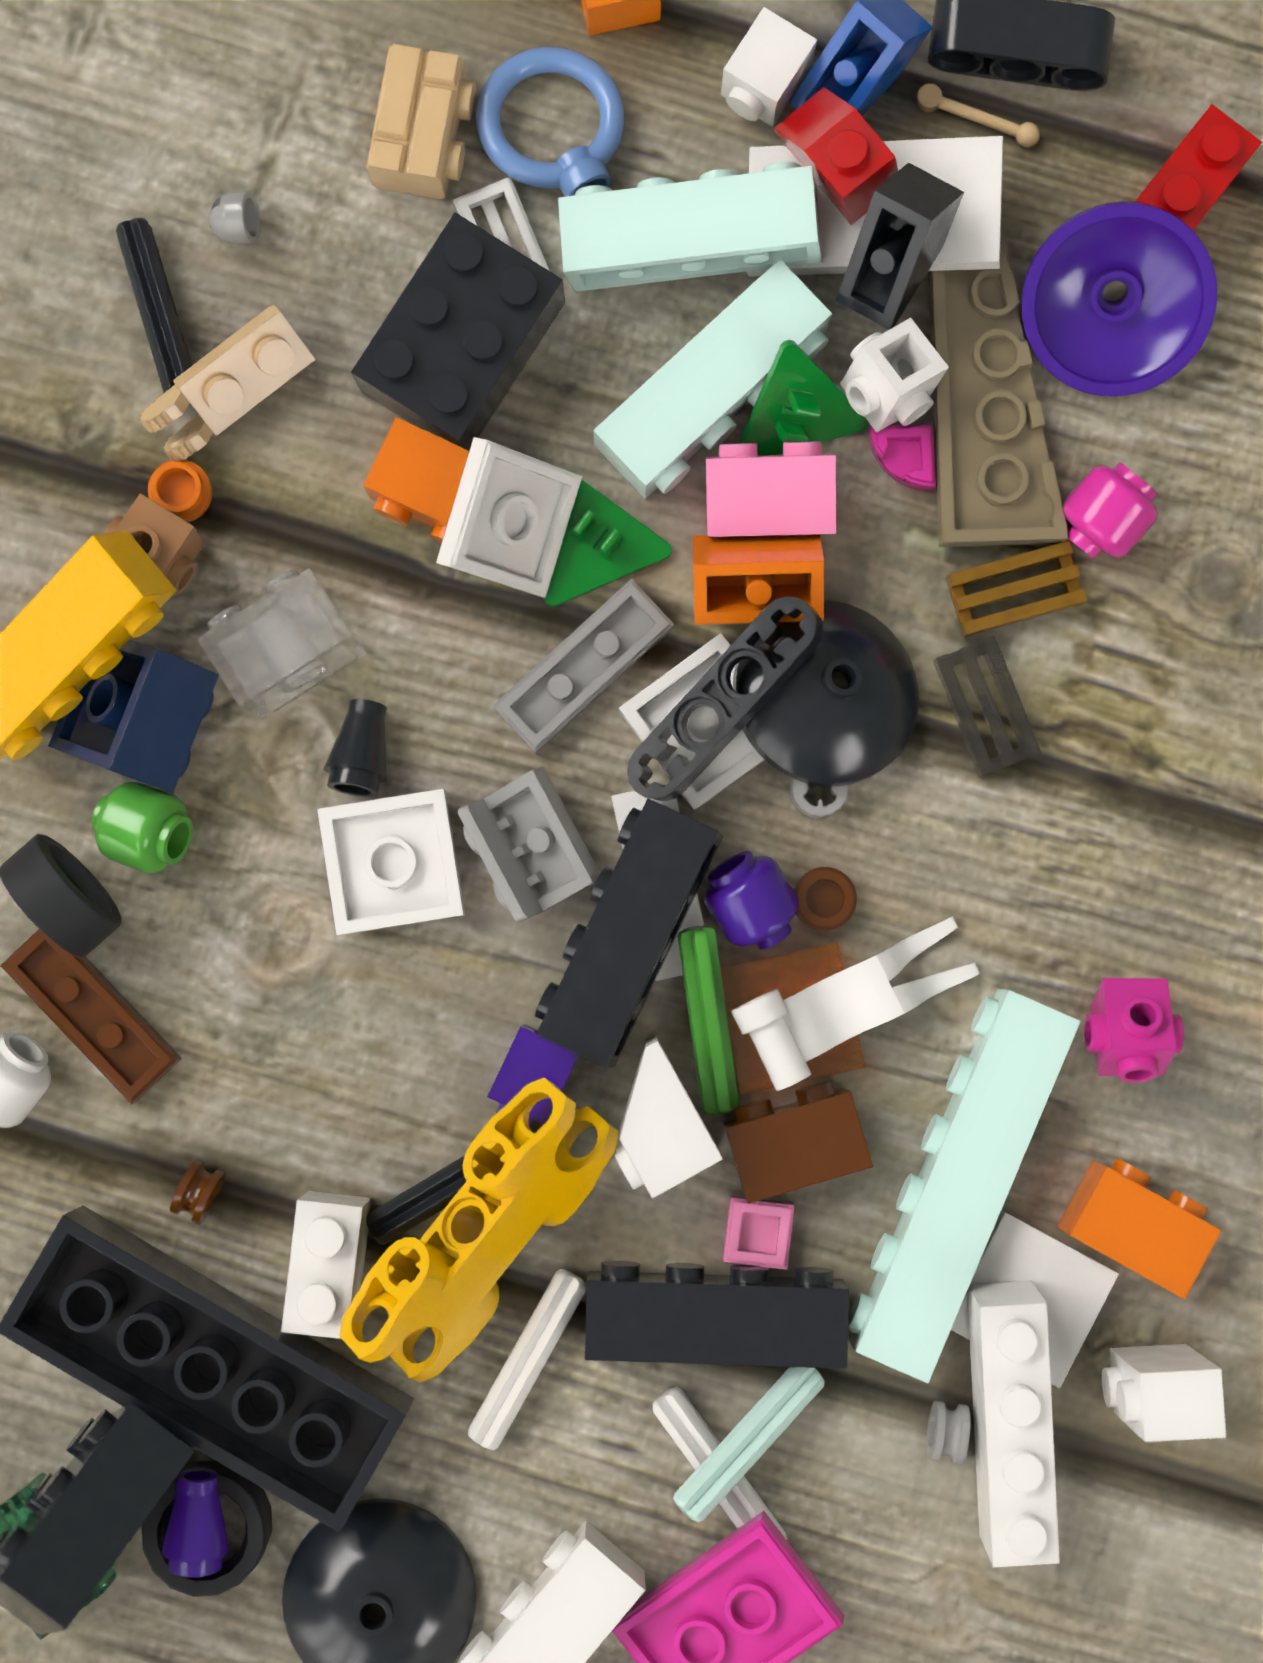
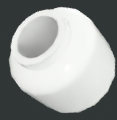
M9 1031L5 1034L0 1033L1 1128H9L22 1123L51 1084V1072L47 1064L48 1055L44 1048L30 1036L16 1031Z

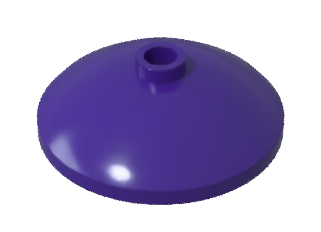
M1121 201L1094 206L1062 223L1047 237L1034 255L1022 289L1021 311L1024 330L1028 342L1040 363L1054 377L1069 387L1098 396L1117 397L1141 393L1175 376L1200 350L1209 334L1216 312L1217 280L1212 260L1200 238L1184 221L1162 208L1139 202ZM1114 281L1124 283L1126 291L1119 300L1108 301L1103 297V290L1109 283Z

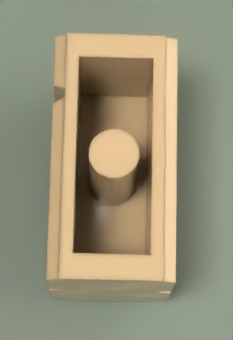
M398 44L389 46L366 166L372 186L380 190L403 194L410 192L415 196L442 200L446 198L449 179L460 180L464 164L465 143L456 141L460 119L470 121L472 118L476 96V82L468 81L464 59L459 55L432 50L424 52L421 48Z

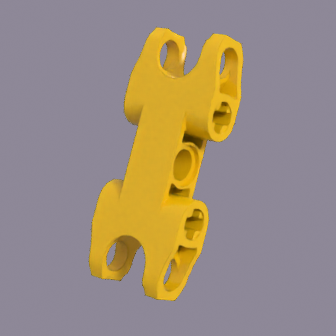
M545 1077L524 1086L506 1106L488 1121L470 1144L463 1161V1172L467 1181L422 1238L419 1240L417 1238L405 1237L395 1241L366 1275L359 1291L344 1313L339 1334L340 1338L359 1359L368 1363L383 1360L390 1355V1358L402 1368L409 1379L419 1383L439 1375L457 1355L473 1342L492 1318L498 1307L500 1297L496 1282L540 1226H557L564 1223L575 1213L593 1190L599 1176L615 1152L619 1131L589 1106L575 1110L576 1103ZM545 1098H550L553 1105L551 1116L536 1133H533L529 1128V1113L536 1103ZM595 1127L598 1138L594 1149L584 1157L574 1158L569 1149L578 1135L586 1128ZM385 1308L389 1314L387 1322L373 1340L366 1343L362 1332L366 1317L374 1309ZM430 1327L435 1335L434 1350L425 1361L416 1363L413 1356L415 1342Z

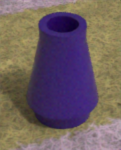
M203 1468L189 1469L177 1475V1490L162 1550L163 1556L169 1559V1571L175 1575L202 1577L216 1573L223 1566V1556L229 1552L230 1548L217 1488L218 1474L213 1470Z

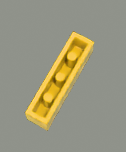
M128 531L92 535L0 633V759L9 756L12 761H16L36 749L44 739L40 731L51 720H58L75 709L83 699L79 691L91 679H98L115 668L123 658L119 650L131 638H137L147 633L163 618L164 613L160 608L177 590Z

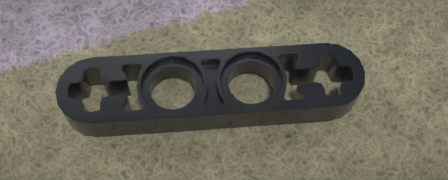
M789 596L776 599L766 606L634 751L629 759L627 774L629 783L635 792L645 798L665 802L676 799L687 790L816 650L822 640L823 625L821 617L812 606L799 598ZM803 613L805 617L799 624L801 630L805 632L802 639L796 642L787 637L773 650L784 658L777 667L770 656L755 648L754 645L761 638L764 643L772 647L783 633L782 627L778 624L780 618L786 614L796 619ZM744 659L758 660L764 674L761 685L753 693L738 694L732 687L730 680L734 666ZM708 706L713 708L718 715V731L710 740L701 743L696 742L688 734V718L697 708ZM673 734L681 746L695 753V757L689 761L687 757L678 754L666 769L668 775L672 777L667 785L658 782L649 785L648 780L653 774L652 770L647 766L650 760L654 758L664 762L678 749L667 743V740Z

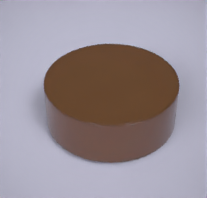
M831 867L812 869L802 875L793 888L799 900V909L796 916L804 925L812 929L826 931L839 928L851 918L857 904L855 887L849 877L838 869Z

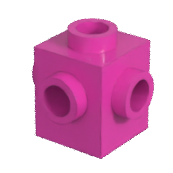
M1102 979L1090 1005L1091 1014L1086 1015L1084 1024L1087 1052L1096 1053L1098 1076H1119L1120 1080L1130 1083L1146 1082L1155 1079L1157 1076H1163L1175 1053L1182 1051L1184 1041L1182 1018L1179 1014H1172L1168 979Z

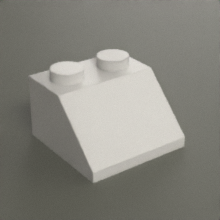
M656 1036L644 1042L620 1127V1141L622 1145L615 1149L617 1152L615 1154L617 1162L633 1190L644 1184L652 1199L723 1159Z

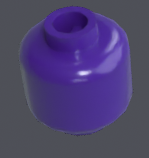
M744 851L728 858L708 875L710 886L705 892V905L731 944L741 947L757 944L759 949L764 950L780 943L791 933L792 928L789 922L794 918L799 909V900L794 889L773 858L763 855L753 856L751 851Z

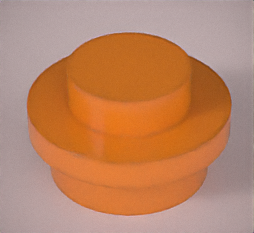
M171 460L159 466L152 474L148 484V497L184 521L191 522L202 516L208 509L212 499V485L205 471L194 462L188 460L174 462Z

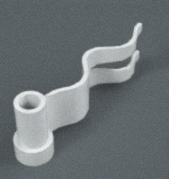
M953 916L784 1000L779 990L775 989L731 1011L742 1035L749 1033L776 1091L785 1089L809 1077L811 1072L806 1064L807 1061L866 1030L907 1013L936 994L981 974L976 963L973 962L898 986L891 987L889 983L917 955L958 928Z

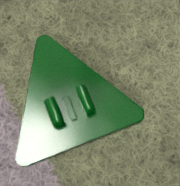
M786 340L779 347L738 443H757L758 455H778L783 453L784 442H825L864 431L868 428L869 422L851 407L846 393L795 341Z
M581 479L548 591L544 598L545 603L549 607H557L666 560L671 556L672 547L659 535Z

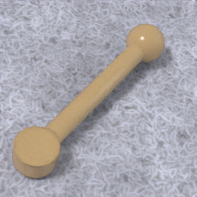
M925 84L918 91L917 106L924 112H934L937 109L944 110L1016 137L1018 144L1022 147L1029 148L1039 141L1040 131L1038 126L1032 122L1019 125L942 96L941 89L935 84Z

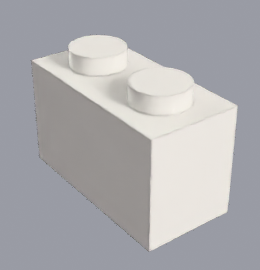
M308 1191L297 1199L281 1332L341 1339L339 1334L344 1313L362 1285L368 1236L366 1219L367 1214L371 1210L372 1198Z
M1187 1344L1110 1348L1111 1367H1105L1102 1370V1390L1105 1404L1108 1408L1113 1407L1114 1413L1144 1442L1226 1438L1221 1368Z

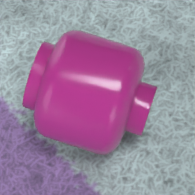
M1121 462L1114 469L1104 465L1094 467L1062 505L1066 520L1073 525L1067 531L1068 539L1092 559L1101 550L1111 557H1124L1156 522L1158 511L1152 501L1158 496V493Z

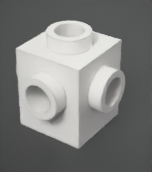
M909 318L883 334L876 332L861 341L850 354L853 362L840 385L846 391L851 407L859 415L864 416L878 433L898 420L903 426L909 425L926 413L934 403L930 395L949 367L912 318Z

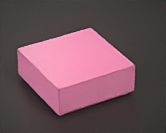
M730 1195L723 1262L787 1270L795 1205L791 1202L767 1199L748 1204L745 1197Z

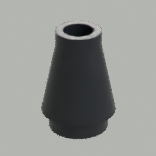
M352 699L349 701L347 715L324 766V771L329 773L327 786L330 789L361 797L378 795L379 784L387 781L385 742L387 707L385 705L366 699Z

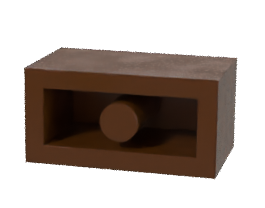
M832 1080L796 1090L795 1094L798 1101L773 1108L771 1100L768 1098L733 1109L736 1119L724 1122L723 1124L748 1204L873 1167L850 1090L845 1087L834 1090Z

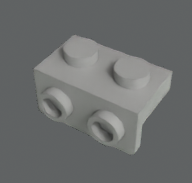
M544 767L532 769L484 799L468 803L458 809V815L464 824L463 832L468 845L476 854L481 856L494 881L493 888L496 898L511 913L517 923L552 908L596 883L600 871Z

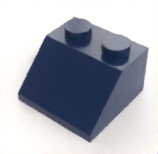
M129 640L119 650L123 655L120 663L104 676L95 680L91 679L79 691L83 696L82 701L70 713L58 720L48 747L173 794L179 778L188 768L191 757L190 749L200 723L211 709L214 698L213 690L219 674L159 648Z

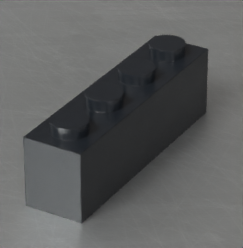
M647 798L642 811L635 807L632 808L618 836V842L625 845L614 869L606 865L593 887L590 900L597 903L587 927L581 924L576 926L566 944L563 959L570 962L560 984L557 985L551 982L539 1001L535 1017L541 1019L542 1023L536 1035L606 1069L616 1066L724 837L718 830Z
M604 1261L601 1262V1271H588L585 1360L847 1369L849 1288L843 1279H833L832 1269L821 1267L795 1268L794 1277H769L768 1267L753 1265L730 1266V1275L704 1274V1265L694 1263L666 1264L665 1273L640 1272V1264L637 1262Z

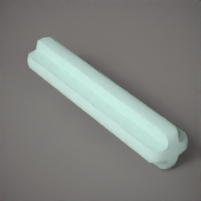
M789 1367L675 1492L673 1499L687 1517L693 1521L700 1522L710 1514L824 1387L825 1381L821 1374L812 1367Z

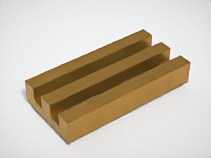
M1070 540L949 574L946 577V581L963 638L1078 606L1088 601L1085 589H1081L1079 584L1080 572L1077 564L1074 565L1071 557L1073 549ZM1057 561L1058 570L965 595L963 586ZM1060 583L1064 585L1066 594L972 619L971 608Z

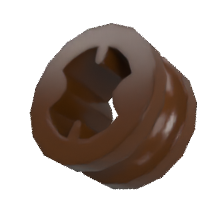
M195 1159L184 1174L170 1205V1212L178 1215L181 1211H187L192 1215L191 1221L200 1225L211 1210L222 1188L226 1172L217 1169L215 1172L210 1173L205 1170L204 1161Z

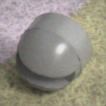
M246 191L232 192L219 196L213 203L212 211L209 214V225L214 234L222 241L232 244L256 243L260 233V216L253 194Z

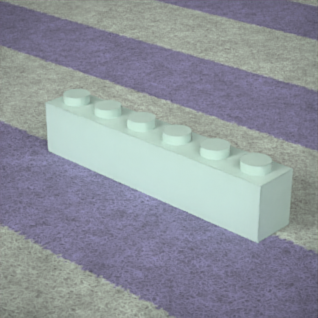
M997 989L994 998L988 996L983 998L971 1025V1031L978 1034L969 1057L963 1055L958 1057L947 1081L946 1090L953 1093L946 1112L943 1117L935 1114L924 1134L921 1150L928 1152L921 1171L918 1176L910 1173L899 1193L896 1209L903 1213L893 1236L884 1233L874 1252L870 1268L877 1271V1275L868 1296L859 1293L849 1311L848 1330L852 1331L849 1341L855 1352L927 1384L929 1383L1079 1027L1080 1020L1007 989Z

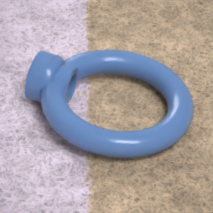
M561 47L529 49L510 57L500 64L485 82L476 108L478 136L491 161L503 173L518 182L538 188H560L565 197L574 196L575 192L583 187L594 185L609 187L611 185L612 177L606 165L615 154L622 139L625 111L621 94L608 72L590 57ZM542 73H558L578 80L591 91L600 111L599 129L593 142L588 147L578 146L570 149L557 162H540L522 155L508 142L501 126V109L508 93L524 79Z

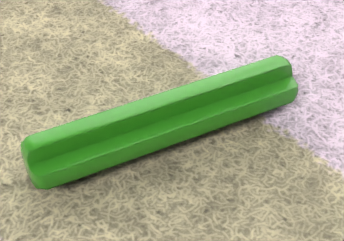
M711 926L688 927L680 931L677 937L701 1108L706 1114H725L738 1107L739 1100L716 933Z

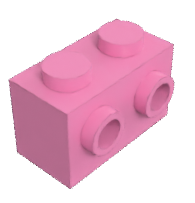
M784 442L783 455H758L757 443L719 444V456L706 458L707 537L836 534V455L833 453L822 454L821 442Z

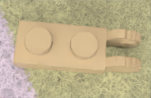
M275 305L269 306L173 380L175 385L158 397L154 403H150L144 412L141 413V417H139L140 422L148 432L156 433L182 416L188 405L191 404L198 412V415L180 428L178 432L174 433L163 447L165 449L164 452L171 460L181 462L204 447L213 433L216 436L307 367L315 358Z

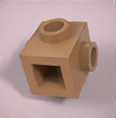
M140 493L124 517H115L106 527L103 534L128 531L177 591L174 594L179 595L192 580L197 568V563L194 560L205 543L194 526Z

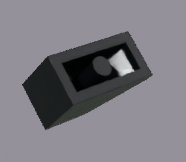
M909 162L879 186L872 196L836 301L888 330L893 328L943 248L964 191Z

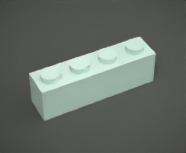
M782 161L765 166L763 172L737 175L732 170H712L702 174L700 180L675 183L669 178H649L639 182L637 188L613 191L606 186L594 185L578 189L574 196L558 198L563 273L574 292L769 269L779 259L787 266L822 262L817 189L812 166L801 167L795 162Z
M779 259L593 430L594 446L644 499L649 497L657 488L663 494L669 492L690 471L691 467L686 461L703 446L709 451L717 448L737 427V424L732 419L749 403L754 407L779 347L784 341H795L811 359L821 352L829 341L824 334L827 332L832 313L788 266Z

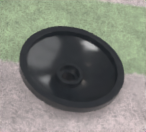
M824 600L821 642L807 660L743 728V732L759 755L778 771L804 783L836 787L854 784L872 777L893 762L902 752L916 724L919 708V691L912 662L901 642L888 627L873 615L853 605ZM778 622L783 629V633L772 647L764 643L761 638L754 647L770 656L778 667L784 658L773 650L787 637L796 642L802 639L805 632L801 630L800 622ZM748 658L736 664L733 688L738 694L753 693L761 685L764 674L758 660ZM833 671L845 675L848 680V689H841L834 684L831 676Z
M362 1500L356 1503L340 1533L319 1521L303 1538L286 1572L282 1594L283 1618L290 1641L303 1663H453L465 1646L474 1621L477 1594L476 1582L470 1559L462 1543L455 1533L437 1516L419 1506L400 1500ZM369 1603L379 1604L385 1610L386 1617L381 1621H371L364 1615L363 1607Z

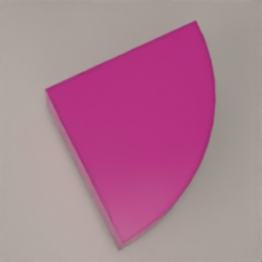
M933 424L888 426L878 433L870 426L868 431L870 447L881 468L894 480L916 490L933 491L936 487Z

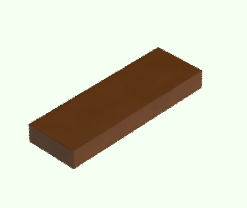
M40 929L0 965L130 1104L136 1103L182 1059L86 956H74L49 939Z

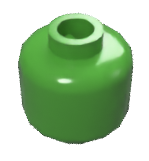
M125 782L115 788L110 795L100 799L92 815V827L95 830V840L100 853L111 861L144 873H157L169 865L179 862L186 854L193 835L192 821L188 818L184 803L171 793L140 782Z

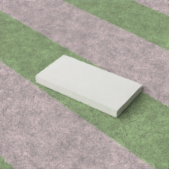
M1003 136L883 141L895 155L898 171L909 162L964 191L943 248L929 271L1000 269ZM786 145L750 147L749 173L763 172L765 166L782 161L795 162L801 167L803 166ZM816 183L822 262L788 266V268L795 275L845 274L866 214L853 225H850ZM768 269L746 272L749 277L761 276Z

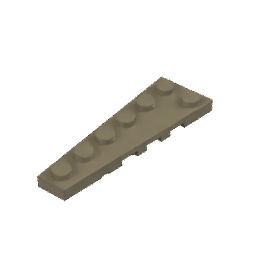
M1002 216L1000 269L929 271L931 344L949 367L933 391L939 547L1058 544L1068 539L1067 525L1054 463L1049 459L1043 431L1045 420L1041 401H1037L1030 369L1033 363L1028 341L1024 340L1018 311L1020 301L1014 273L1008 263L1009 249Z

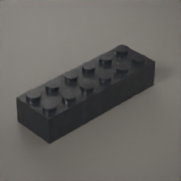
M84 1205L61 1217L0 1322V1335L118 1404L125 1406L132 1402L178 1439L339 1533L415 1399L307 1335L281 1332V1320Z

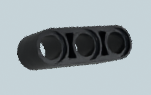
M936 0L933 28L928 52V63L933 68L952 74L1072 91L1096 90L1102 88L1107 83L1115 17L1105 9L1051 0Z

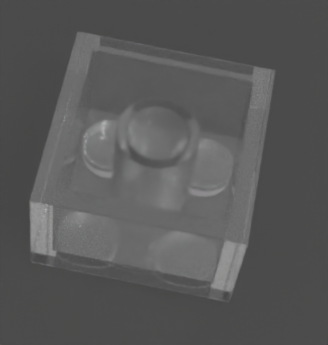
M310 568L301 574L296 569L277 576L263 588L266 596L243 609L242 605L238 604L218 613L207 624L210 631L197 638L238 705L261 720H264L368 654L328 589Z

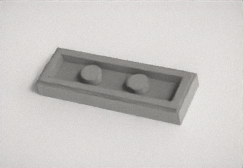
M630 579L492 707L530 749L537 754L674 628V623L635 581Z

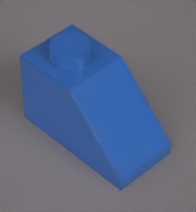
M857 0L789 103L798 109L824 87L855 107L863 116L899 77L933 26L903 0Z

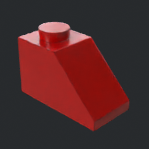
M824 87L774 128L775 133L803 167L812 166L815 182L850 225H853L867 213L874 191L898 171L895 155L857 109Z

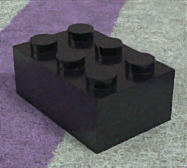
M454 212L352 369L351 374L360 392L412 425L470 451L473 438L480 436L566 303L563 279Z
M132 1402L112 1414L104 1409L96 1419L91 1417L84 1424L66 1449L67 1452L74 1456L66 1468L61 1466L54 1475L48 1473L25 1502L23 1507L30 1511L31 1515L22 1527L16 1525L11 1532L5 1530L0 1535V1605L39 1635L64 1631L68 1628L194 1453L193 1449Z

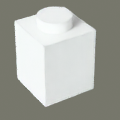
M763 7L723 69L721 96L725 97L728 106L744 119L757 121L759 118L773 127L811 69L817 39Z

